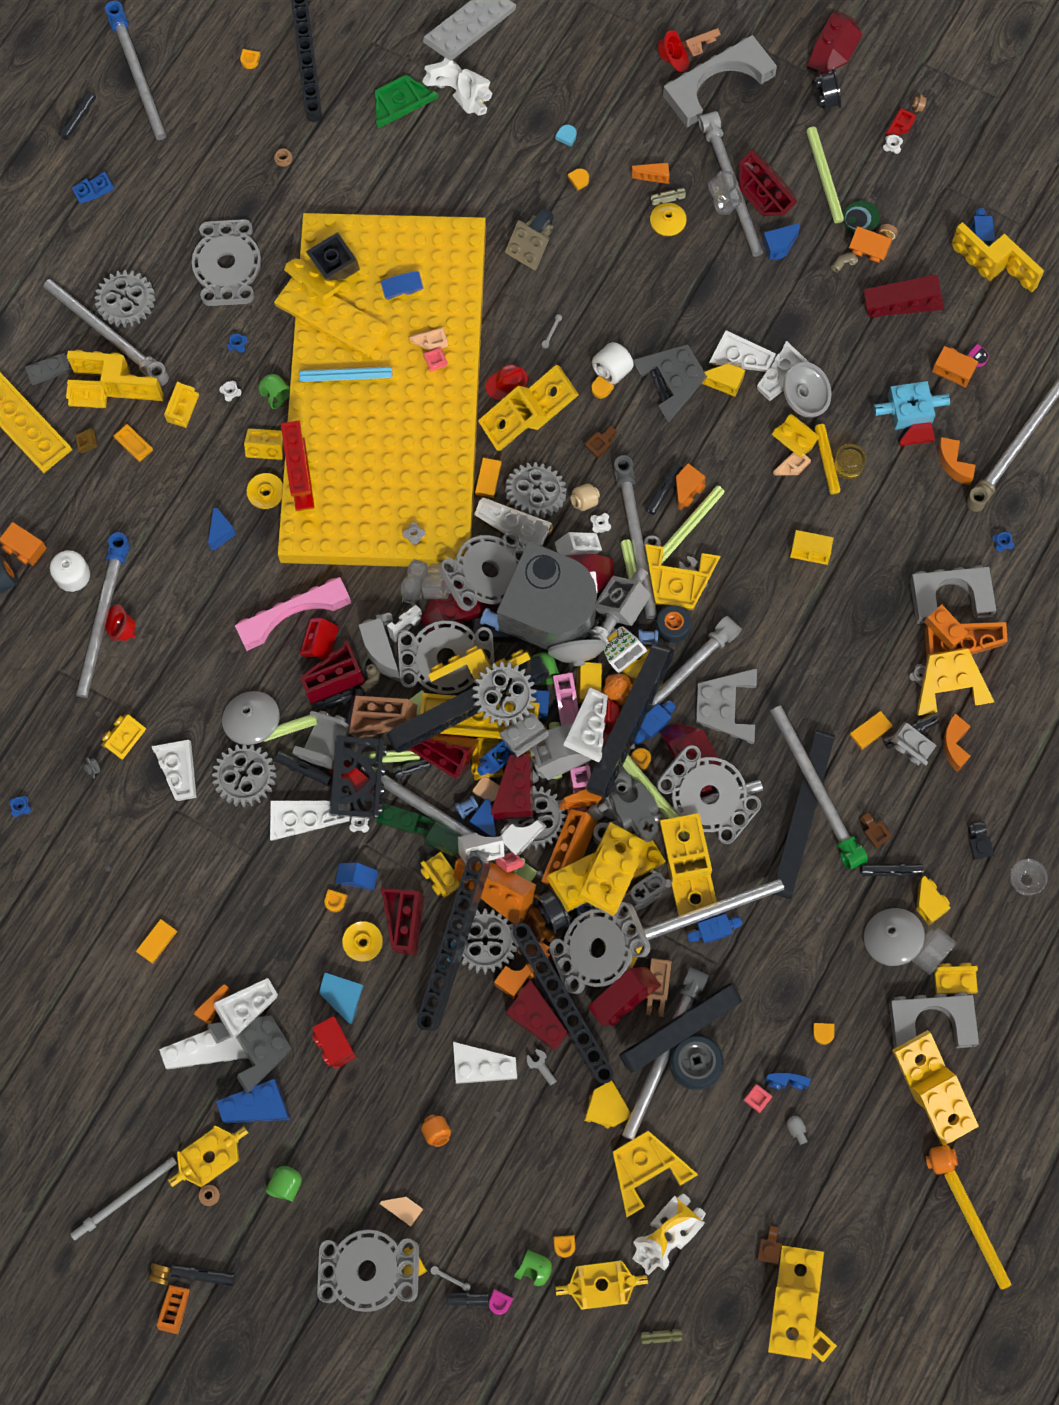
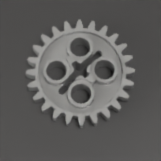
M124 270L123 275H121L117 271V276L114 277L110 274V280L104 278L105 284L99 283L101 290H96L98 296H95L97 302L95 305L103 319H108L109 324L115 321L116 327L122 323L124 328H126L127 323H130L131 326L134 325V321L140 324V318L147 319L145 313L151 314L149 308H154L155 293L151 283L147 281L146 277L142 278L140 273L135 276L134 271L127 274V271Z
M536 462L533 467L527 463L526 468L520 465L519 470L514 469L513 474H509L505 488L507 493L506 499H510L509 505H515V510L520 509L523 513L534 514V517L537 518L541 514L544 519L546 513L552 516L553 511L558 512L559 507L563 506L567 491L565 488L566 483L561 482L562 476H557V470L551 472V466L545 469L543 463L540 467L537 466Z
M500 662L497 668L496 664L493 663L491 665L492 670L486 667L484 668L486 674L482 672L478 674L481 680H474L478 686L472 688L473 691L477 692V694L471 696L477 699L473 706H480L477 713H485L482 719L490 717V724L497 720V726H500L502 721L505 727L509 726V721L515 725L517 724L516 718L522 721L524 720L522 714L526 716L530 714L527 708H534L530 702L536 700V698L531 696L536 690H532L530 687L535 683L527 681L531 675L524 676L525 669L520 672L518 671L519 665L511 668V662H509L504 667L503 662ZM496 676L502 677L504 681L502 686H498L495 683ZM511 678L512 682L506 691L508 696L503 698L499 710H496V706L502 697L500 692L505 690L508 680ZM516 684L520 686V694H515L513 692V685ZM487 694L495 696L494 704L487 701ZM506 702L513 705L512 712L505 710L504 705Z
M243 744L242 749L236 745L235 751L228 748V755L222 752L221 754L224 759H217L220 765L213 766L217 773L212 774L213 778L217 779L213 781L214 786H218L215 790L217 793L222 792L220 797L222 799L227 797L226 801L228 804L234 800L236 807L239 802H241L243 807L246 806V802L253 806L254 800L261 803L259 797L267 798L265 792H272L269 785L276 784L271 778L277 777L276 773L272 772L276 769L275 765H270L273 762L272 758L267 759L268 753L264 752L261 754L262 749L260 747L255 751L253 744L249 749L246 744ZM240 759H245V760H246V762H245L244 765H242V766H237V765H236L237 762H238V760H240ZM255 769H263L260 775H253ZM246 773L248 774L247 777H245V776L241 777V774H244V775H245ZM229 776H236L233 782H226ZM246 785H252V789L249 792L243 791Z
M533 786L534 815L538 817L539 821H551L553 825L550 828H544L529 844L528 850L531 845H534L535 850L538 849V845L545 849V843L547 842L552 846V839L558 841L557 833H561L562 829L560 827H563L565 824L562 820L567 819V815L562 814L566 809L561 810L558 806L562 800L556 801L557 794L550 796V789L544 793L543 787L536 791L535 786ZM543 802L547 804V807L544 810H540L536 807L537 804ZM532 818L503 819L504 822H509L504 827L508 824L527 827L536 822Z
M484 909L483 914H480L478 910L476 911L471 929L478 928L481 933L477 936L469 933L467 941L478 942H466L462 955V965L464 966L468 963L469 971L476 967L477 974L480 969H483L485 975L488 969H491L492 973H495V967L502 970V963L509 965L507 958H514L511 951H517V947L513 946L515 943L510 935V930L514 925H507L509 920L507 918L502 920V914L500 913L495 916L494 910L490 914H487L486 909ZM457 924V928L460 929L462 925ZM492 928H499L501 933L497 936L490 933ZM483 938H487L489 941L487 945H483ZM503 940V943L493 941ZM477 947L481 952L479 955L474 956L470 953V950ZM493 947H498L501 953L495 956L490 953V950Z

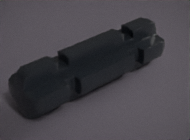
M655 369L651 371V376L661 403H663L671 396L668 393V388L660 370Z
M347 689L342 691V694L337 693L325 698L324 701H317L315 703L317 711H325L326 708L330 709L343 704V701H350L352 699L351 691Z
M421 759L419 762L417 760L404 764L403 767H395L393 772L395 778L398 779L404 777L403 775L405 774L408 776L420 772L421 769L431 768V763Z

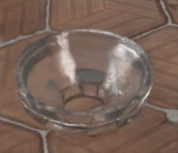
M1024 859L1017 862L1012 868L1010 881L1013 888L1020 894L1027 896L1036 895L1047 884V872L1041 863L1032 859ZM1027 874L1031 876L1032 883L1024 885L1021 882L1022 875Z

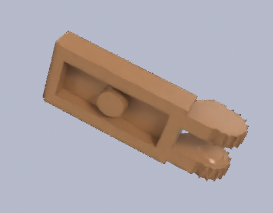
M651 959L650 971L661 984V987L646 998L648 999L646 1015H651L652 1000L660 1001L658 1014L659 1017L664 1015L672 963L670 960Z

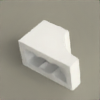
M568 532L555 542L557 552L564 556L598 554L602 551L597 533Z
M539 820L527 827L508 824L500 833L502 834L501 837L504 840V844L515 855H520L544 830L546 825Z
M477 833L458 837L459 855L465 864L473 856L484 858L487 861L504 857V840L501 836L483 837Z

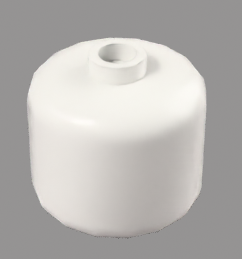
M615 342L607 344L592 359V366L596 374L612 385L617 384L624 378L634 365L628 350Z
M70 550L62 551L55 555L51 561V576L61 589L74 592L82 589L88 583L90 578L89 566L79 553Z

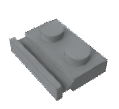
M532 712L525 716L524 720H519L517 724L510 726L500 733V737L511 751L515 753L516 757L549 736V732L545 730L542 723Z

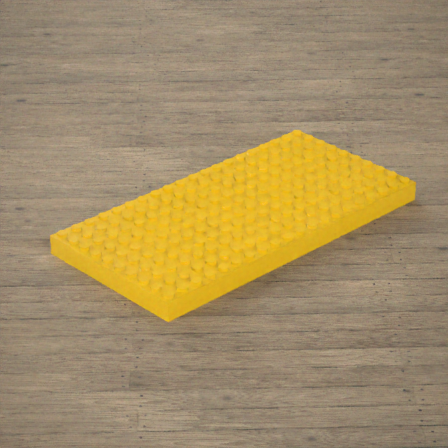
M303 213L300 259L309 266L317 268L306 251L338 232L357 259L360 270L344 280H336L342 285L340 290L333 295L387 325L388 330L369 358H366L300 319L295 318L288 422L300 420L302 437H305L315 508L302 511L295 510L294 497H291L285 458L278 546L279 560L281 563L439 568L442 561L446 558L455 560L459 549L472 536L486 219L475 217ZM409 272H420L424 289L410 295L402 294L390 300L385 299L381 281ZM443 328L448 347L441 349L448 366L430 372L423 357V354L429 351L412 343L410 337ZM392 367L393 374L391 378L301 382L299 378L301 370ZM411 523H417L418 527L426 532L425 537H422L416 545H412L407 538L403 537V531L407 530ZM465 548L462 550L461 556L466 553ZM444 564V568H452L450 564Z

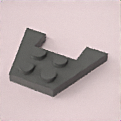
M688 344L633 360L642 377L658 367L674 396L658 405L668 422L672 420L707 378L706 373Z
M271 1015L256 1017L236 1036L253 1065L252 1068L239 1073L237 1076L246 1094L291 1051L290 1045ZM223 1022L208 1024L207 1028L216 1044L231 1038Z

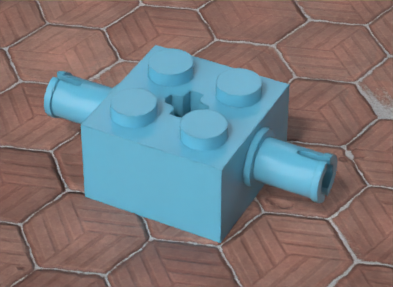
M928 381L891 386L888 393L889 403L874 404L873 411L875 416L891 414L895 430L910 428L913 424L933 423L935 417L934 407L950 405V398H947L949 397L948 393L932 396Z

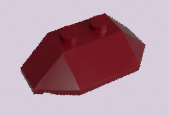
M839 11L831 14L815 44L807 68L816 72L820 71L822 74L849 62L862 37V32L853 17Z
M751 150L739 162L740 190L762 216H783L797 203L795 195L771 165L755 151Z
M597 554L567 556L581 563L590 572L596 585L597 595L614 576L612 558Z
M461 584V585H457V586H455V587L458 588V589H461V588H462V584ZM448 588L433 593L422 616V623L424 628L434 622L444 620L467 625L470 624L471 619L482 618L486 608H489L491 612L496 614L499 608L497 604H487L477 600L476 605L471 610H462ZM463 597V602L466 605H472L470 598ZM444 623V624H439V625H438L439 628H443V627H450V628H451V624H445V623ZM434 626L425 631L426 635L435 630Z
M676 723L659 731L673 760L687 745L698 747L701 752L700 758H718L703 729ZM693 748L688 749L686 757L689 760L694 759L697 754L696 750ZM709 760V764L720 765L721 763L719 761ZM676 764L677 768L682 774L684 771L683 765ZM707 785L703 787L700 797L711 793L714 786Z

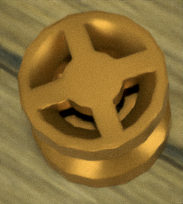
M152 1263V1272L147 1280L168 1285L167 1277L171 1273V1268Z

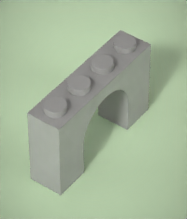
M974 566L972 569L959 567L952 571L938 569L931 573L919 571L913 574L910 579L916 624L925 623L926 618L937 609L936 591L948 584L958 585L967 591L971 599L974 618L993 617L996 612L989 567Z
M966 992L955 993L953 997H947V994L934 995L935 998L919 995L909 1000H906V997H895L894 1001L889 1003L894 1049L916 1037V1018L919 1013L929 1009L939 1010L950 1019L953 1027L955 1048H968L979 1045L973 995L967 996Z

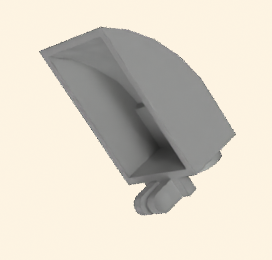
M392 614L376 615V620L368 619L363 621L359 628L370 661L379 669L381 674L401 682L384 629L385 625L393 622Z
M573 724L547 730L549 736L530 748V752L535 758L533 763L537 775L541 778L550 780L592 760L563 745Z

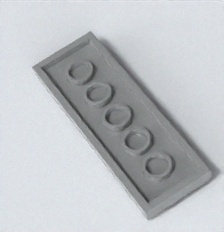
M471 0L425 35L423 43L452 61L514 12L516 4L510 0Z

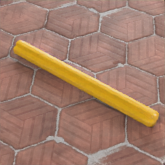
M956 1171L945 1173V1178L1000 1289L1011 1286V1282Z

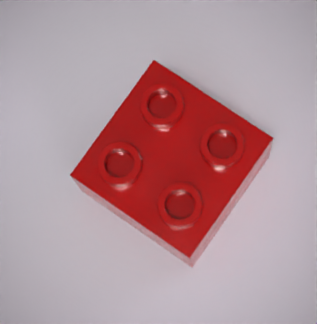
M334 1016L312 1028L315 1032L312 1034V1037L318 1048H323L324 1051L321 1052V1055L328 1067L332 1065L334 1069H337L356 1058Z

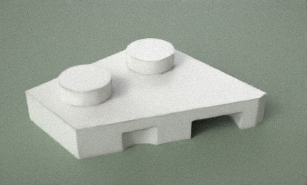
M413 606L406 613L399 616L400 621L396 625L392 622L387 625L390 638L394 642L398 641V637L402 632L408 631L412 626L420 623L422 611L418 606Z

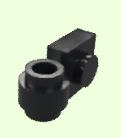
M980 820L972 821L971 824H968V832L970 836L974 835L975 839L969 841L973 860L993 857L994 851L990 836L983 837V834L987 833L985 822Z

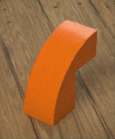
M941 437L938 444V456L943 469L954 480L970 486L974 477L975 465L957 462L960 441Z
M955 714L945 730L943 748L948 762L958 772L968 761L970 755L958 746L957 743L971 726Z

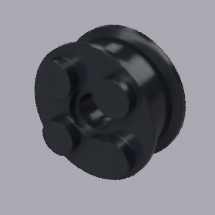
M832 68L831 72L822 74L818 71L814 81L816 90L819 89L820 92L818 97L819 107H823L824 111L835 106L841 108V94L835 69Z
M549 887L548 892L540 896L538 894L534 895L536 907L546 921V927L553 934H556L557 929L571 925V917L552 887Z

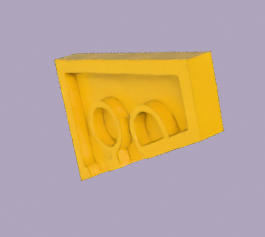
M294 258L286 263L284 270L297 282L304 283L310 293H316L318 295L317 299L320 302H323L341 288L342 284L336 280L326 281L317 268L309 266L301 259Z

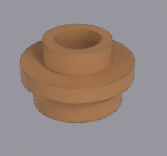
M919 94L917 97L915 96L911 106L914 107V112H922L926 105L927 98L923 97L922 94Z
M279 149L274 156L276 164L281 167L288 166L292 162L291 152L287 149Z
M206 1185L199 1192V1200L205 1206L215 1205L220 1198L219 1190L213 1185ZM212 1192V1198L206 1199V1193Z

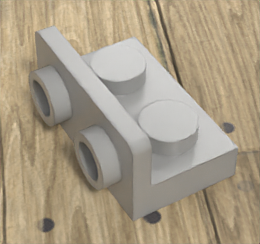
M906 722L901 725L891 739V742L895 744L894 748L902 754L907 753L910 756L909 760L918 766L919 764H928L926 759L937 746Z

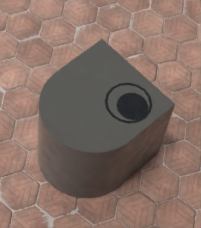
M528 541L497 611L499 631L546 650L558 644L585 640L590 634V629L594 626L596 616L597 591L592 575L578 561Z

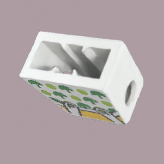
M620 627L617 630L613 628L607 637L608 643L604 649L608 662L618 674L647 652V649L638 638L624 627Z

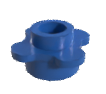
M232 334L227 348L230 351L237 350L239 353L245 351L244 346L248 339L240 334Z
M1007 531L999 535L995 534L992 538L996 543V550L998 552H1002L1004 549H1013L1014 547L1012 536Z
M22 796L10 800L11 814L14 817L30 813L31 808L28 807L29 798Z

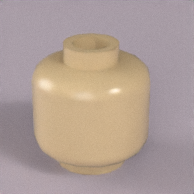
M587 483L576 487L572 491L570 499L574 508L585 511L598 504L600 494L596 487Z

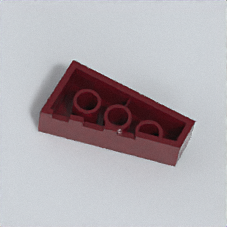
M938 274L864 289L869 317L944 310Z

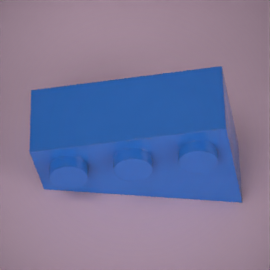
M275 1079L255 1086L248 1094L244 1090L216 1101L222 1121L226 1124L290 1121L281 1091Z

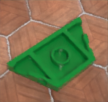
M404 75L375 90L376 123L378 129L438 98L437 92H431L425 88V85L414 81L408 75Z

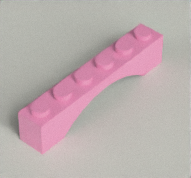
M332 578L320 587L310 588L307 593L297 594L285 603L275 604L272 609L262 610L250 619L240 620L235 627L246 651L265 643L274 627L294 613L309 609L335 611L350 604L351 600L341 578Z
M573 674L553 676V685L561 726L573 724L579 712ZM589 761L569 770L573 794L587 788V783L591 776Z

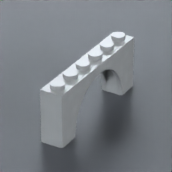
M752 35L748 38H743L733 47L726 48L719 55L712 56L707 62L698 64L693 70L684 72L676 80L667 82L664 86L663 97L684 125L689 127L698 121L699 115H702L703 109L698 102L697 91L707 78L723 71H739L750 75L760 84H763L775 77L777 66Z

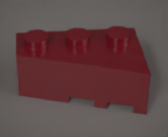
M348 640L343 643V647L338 651L329 654V658L324 662L318 663L300 677L311 704L365 682Z
M439 733L411 747L409 750L457 779L467 769L479 740L463 735Z
M521 754L518 757L516 755L509 756L491 811L494 820L534 818L533 761L530 754Z
M380 888L392 950L397 954L417 955L425 896L419 891Z
M648 967L629 968L588 1008L601 1026H614L621 1020L622 1016L630 1012L636 1005L660 988L661 984Z
M530 980L507 1010L506 1015L556 1052L566 1039L567 1031Z

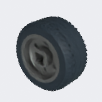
M693 1034L673 1047L669 1066L672 1076L681 1086L691 1090H702L712 1086L718 1080L723 1070L724 1058L720 1047L714 1040L705 1035ZM699 1059L700 1064L695 1066L693 1061Z

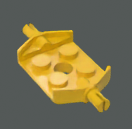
M214 1126V1129L183 1151L177 1152L179 1171L172 1178L168 1179L171 1186L174 1187L182 1180H188L203 1187L239 1161L238 1142L239 1139L248 1134L246 1128L243 1126L231 1134ZM209 1151L214 1152V1161L206 1163L204 1160L205 1154Z
M622 1261L576 1266L570 1284L555 1287L556 1291L564 1290L556 1292V1296L572 1295L581 1310L628 1304L633 1287L648 1284V1280L639 1281L647 1279V1275L632 1276ZM605 1279L607 1281L608 1287L605 1291H599L596 1288L597 1280Z

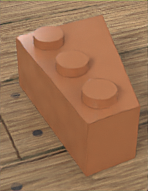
M356 696L349 734L358 738H366L388 732L394 727L416 717L418 705L408 699Z

